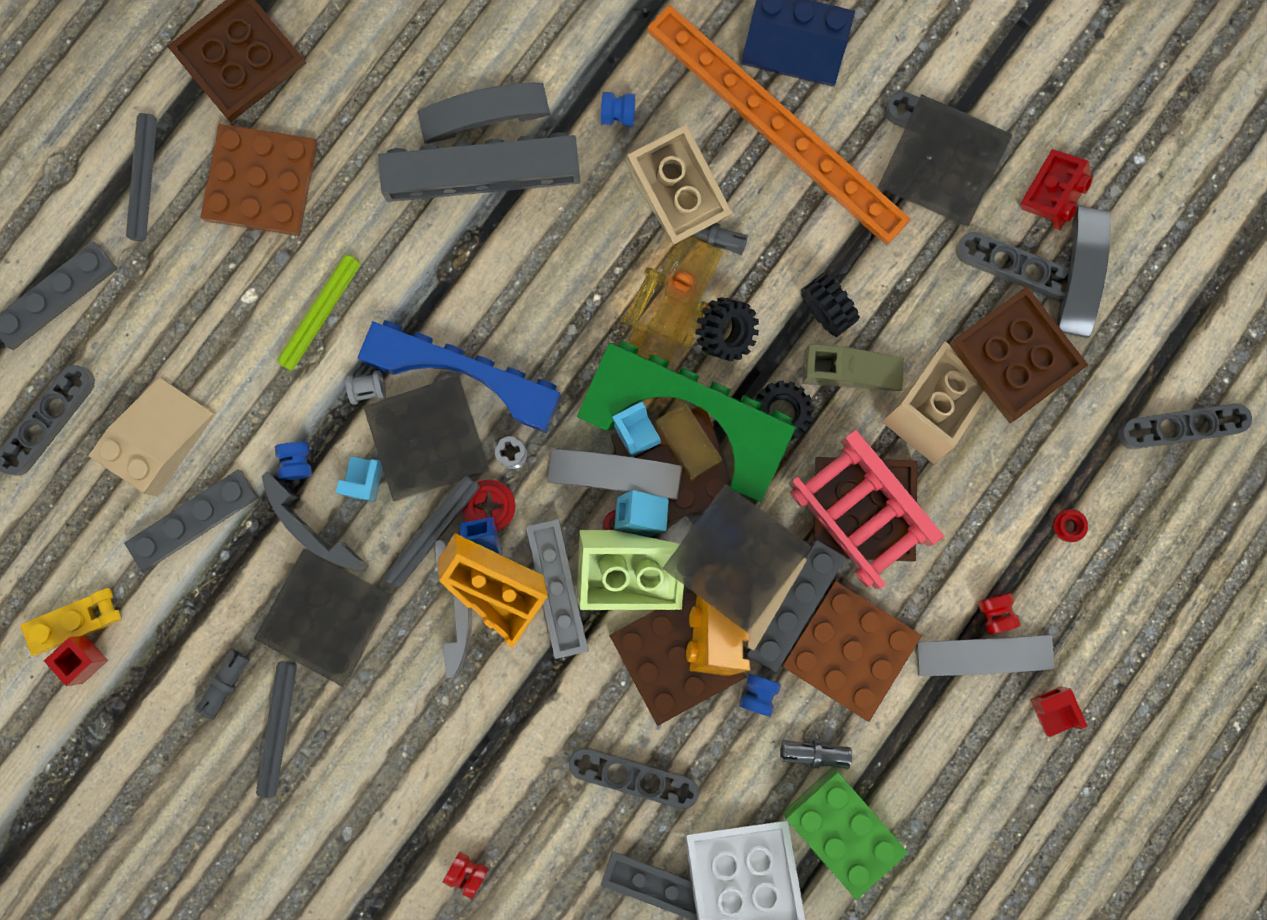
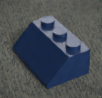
M756 0L741 65L835 87L855 11L813 0Z

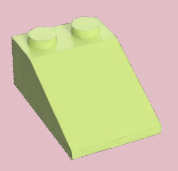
M580 530L577 596L580 610H682L687 546L616 530Z

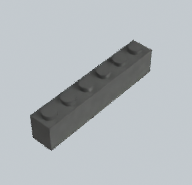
M563 132L550 135V138L537 139L535 136H522L517 141L504 142L502 139H490L485 141V144L472 145L469 142H458L453 144L452 147L439 148L436 145H425L420 147V150L415 151L393 148L388 150L387 153L378 154L381 193L387 202L581 184L576 135L569 136L568 133Z

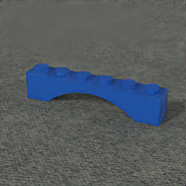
M384 320L383 324L372 321L357 357L363 364L392 375L426 368L446 369L465 374L483 383L496 393L508 407L516 422L546 434L548 433L561 400V394L556 391L557 386L542 379H538L537 383L524 379L526 374L517 369L507 367L506 371L495 368V362L485 357L476 355L474 360L463 356L464 350L446 343L444 348L432 344L433 339L422 333L414 332V335L411 336L401 332L403 327L393 322Z

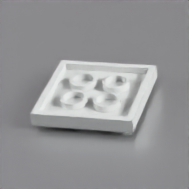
M788 821L685 836L697 920H805Z

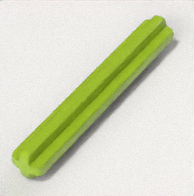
M348 254L342 257L278 356L277 363L290 371L295 369L360 268V262L356 258Z

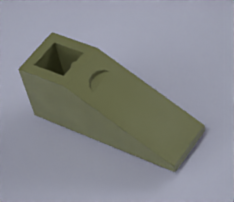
M809 344L804 351L802 384L902 391L904 358L843 346Z

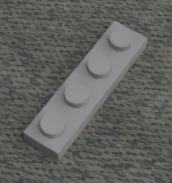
M556 519L526 526L535 571L544 575L548 597L543 603L554 657L558 659L588 652L560 520Z

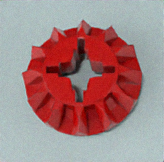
M488 479L477 482L480 489L462 510L465 520L470 522L488 518L486 511L475 508V505L486 503L488 492H490L492 501L503 505V508L493 510L492 516H490L494 518L496 530H503L513 520L516 503L513 493L505 484L496 480Z

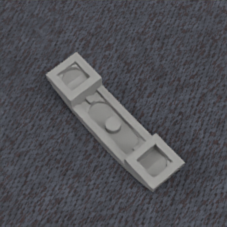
M552 449L547 482L622 492L635 490L667 499L678 500L683 467L625 456Z
M435 541L436 561L448 544L446 541ZM454 595L457 642L443 644L446 678L458 676L467 656L472 633V608L468 609Z
M1052 635L918 642L916 645L919 676L995 674L1055 669Z

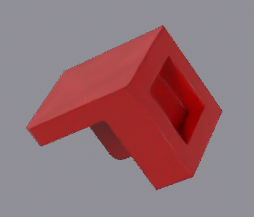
M1060 686L1030 699L1046 736L1052 737L1073 727L1077 729L1088 727L1071 688Z

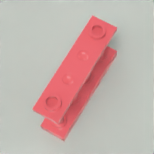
M854 430L841 441L844 448L840 456L805 484H803L799 477H796L789 483L792 487L789 493L800 507L803 508L806 505L851 559L858 568L855 574L867 588L872 585L874 589H881L886 585L879 576L881 572L915 544L921 545L924 543L926 546H932L940 541L944 535L859 432ZM858 463L866 472L863 476L864 480L829 509L825 510L813 494L850 464L856 465ZM880 489L888 499L885 502L886 507L847 537L835 521L871 491L877 492ZM895 516L897 518L902 516L910 526L907 529L908 533L869 564L857 547Z

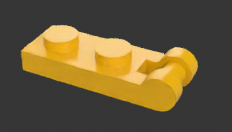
M111 588L97 591L88 597L20 624L31 656H38L55 649L69 637L86 636L121 621L120 612L114 609L111 601L114 598ZM95 606H98L101 616L98 618L95 617L92 609Z

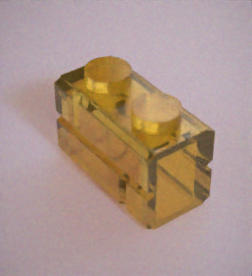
M685 402L656 420L658 430L680 464L684 465V470L691 481L721 463L722 458Z

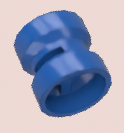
M603 92L601 125H612L614 121H617V123H621L623 126L634 127L635 94L625 93L623 96L616 98L613 92Z
M290 442L274 446L275 456L280 462V466L277 469L278 480H297L312 477L311 466L307 463V456L310 453L308 442Z
M749 673L746 681L748 689L746 694L741 696L739 706L771 717L774 709L772 701L774 696L779 693L781 684Z

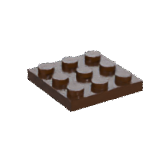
M225 0L167 46L230 123L306 64L304 58L255 0Z
M1028 286L949 343L1009 424L1017 420L1088 366L1087 362Z
M696 407L651 422L661 439V443L633 458L664 462L683 467L678 500L668 499L667 522L737 500L735 491L730 488L732 482L708 412L701 407ZM617 433L611 435L617 456L630 457Z
M816 457L815 475L837 457ZM881 459L917 502L918 461ZM858 463L856 465L850 464L814 494V497L827 510L861 483L866 472ZM880 489L877 492L873 490L839 517L835 523L849 537L886 507L885 502L888 499ZM814 516L813 543L817 538L844 554L846 559H850ZM895 516L858 546L857 549L866 560H875L905 536L910 526L902 516L899 518ZM916 544L896 561L915 562Z
M693 590L683 595L682 610H655L609 635L657 726L747 678L744 672L726 676L689 671L690 662L686 660V650L689 641H692L693 627H690L689 618L692 607L696 606L697 593H693Z

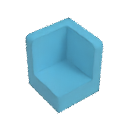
M643 402L612 417L616 432L630 457L633 458L661 443L658 433L647 416V410Z
M351 457L345 481L338 480L336 493L375 502L384 463L374 459L367 460Z
M635 490L617 497L614 530L646 537H652L665 532L667 527L668 499Z

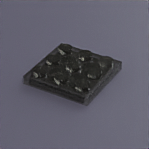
M921 94L877 188L964 227H969L1013 134Z
M459 375L363 406L394 502L460 481L466 475L472 477L490 471Z
M725 484L662 569L749 633L808 554L811 546Z
M303 548L254 639L341 687H345L394 596Z

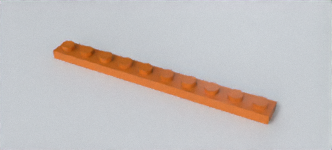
M670 4L647 27L648 34L886 246L910 222L911 218Z

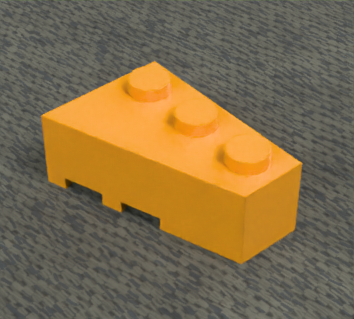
M458 534L453 535L437 560L439 582L468 609L472 608L483 618V622L490 629L494 628L505 639V643L513 649L548 597L544 575Z
M708 564L699 569V573H696L693 579V593H697L696 606L692 607L689 618L690 627H693L692 641H689L686 650V660L690 662L689 671L726 676L750 671V660L743 659V641L748 642L749 629L742 628L744 611L749 609L748 570Z

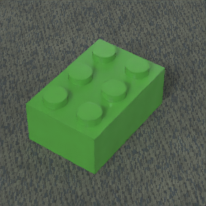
M830 768L782 812L786 820L856 900L908 854L907 850L834 768Z

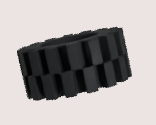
M827 273L820 274L800 291L805 305L810 308V313L815 315L817 322L821 323L826 331L828 330L832 336L838 337L860 319L857 308L853 306L855 305L854 302L848 298V293L845 290L843 291L841 285L838 282L835 283L834 278L828 276Z
M720 297L717 298V301H710L708 303L710 308L704 307L701 311L705 315L704 318L698 317L696 322L701 324V328H696V335L702 336L697 339L698 345L703 346L701 350L708 353V355L726 361L743 359L742 354L748 355L751 352L748 346H755L756 341L752 340L753 335L758 336L759 330L754 329V326L759 325V320L753 318L757 313L754 309L750 308L749 304L734 299ZM731 318L732 329L730 335L724 341L723 329L726 322Z
M784 380L778 381L775 384L772 382L759 392L755 400L762 403L760 410L769 414L771 404L777 400H786L793 405L795 416L791 424L797 426L790 441L792 442L809 428L813 419L814 405H811L810 401L812 399L810 395L804 393L805 389L802 386L798 388L794 382L784 383Z

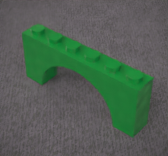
M620 340L619 345L609 343L577 417L609 431L613 430L615 426L613 416L647 399L672 397L691 402L713 416L722 426L730 440L735 461L734 476L730 488L762 502L797 426L791 424L793 417L775 409L772 415L760 410L762 403L744 395L741 401L729 396L731 389L713 381L710 387L698 382L700 375L681 367L680 372H676L667 367L669 361L651 354L649 359L637 354L639 349L637 346Z

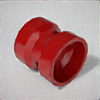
M1004 593L978 601L980 611L987 618L985 627L988 635L1005 632L1021 626L1019 616L1013 612L1012 605L1014 600L1011 593ZM1007 612H1008V614H1005V615H1001V616L992 618V616H996V615H1000V614H1004V613H1007Z
M460 851L442 883L451 888L455 886L460 888L463 895L472 900L490 868L481 863H472L469 856ZM469 873L470 876L468 879H465V876Z

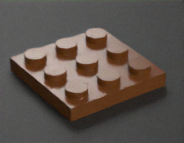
M219 124L200 218L205 222L300 236L318 145L317 141L313 138Z
M833 581L781 666L856 715L870 722L922 635L844 585Z

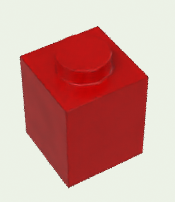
M87 636L69 637L44 660L65 686L84 684L109 661Z

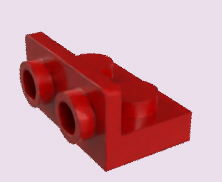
M1052 149L1020 203L1022 210L1052 220L1053 227L1061 230L1065 222H1070L1074 217L1077 201L1080 196L1086 194L1092 185L1093 175L1090 172L1089 161Z

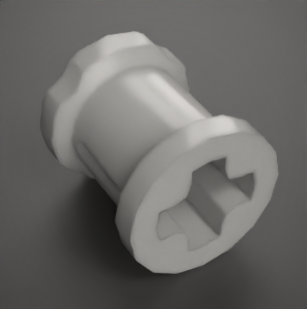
M375 370L372 375L362 377L346 376L347 395L352 405L358 404L359 400L378 397L380 400L386 399L385 382L380 370Z
M507 436L499 440L498 445L495 447V456L505 468L518 469L527 460V450L520 440L513 436ZM510 445L516 450H520V452L515 454V460L510 461L507 456H503V454L508 452V446Z

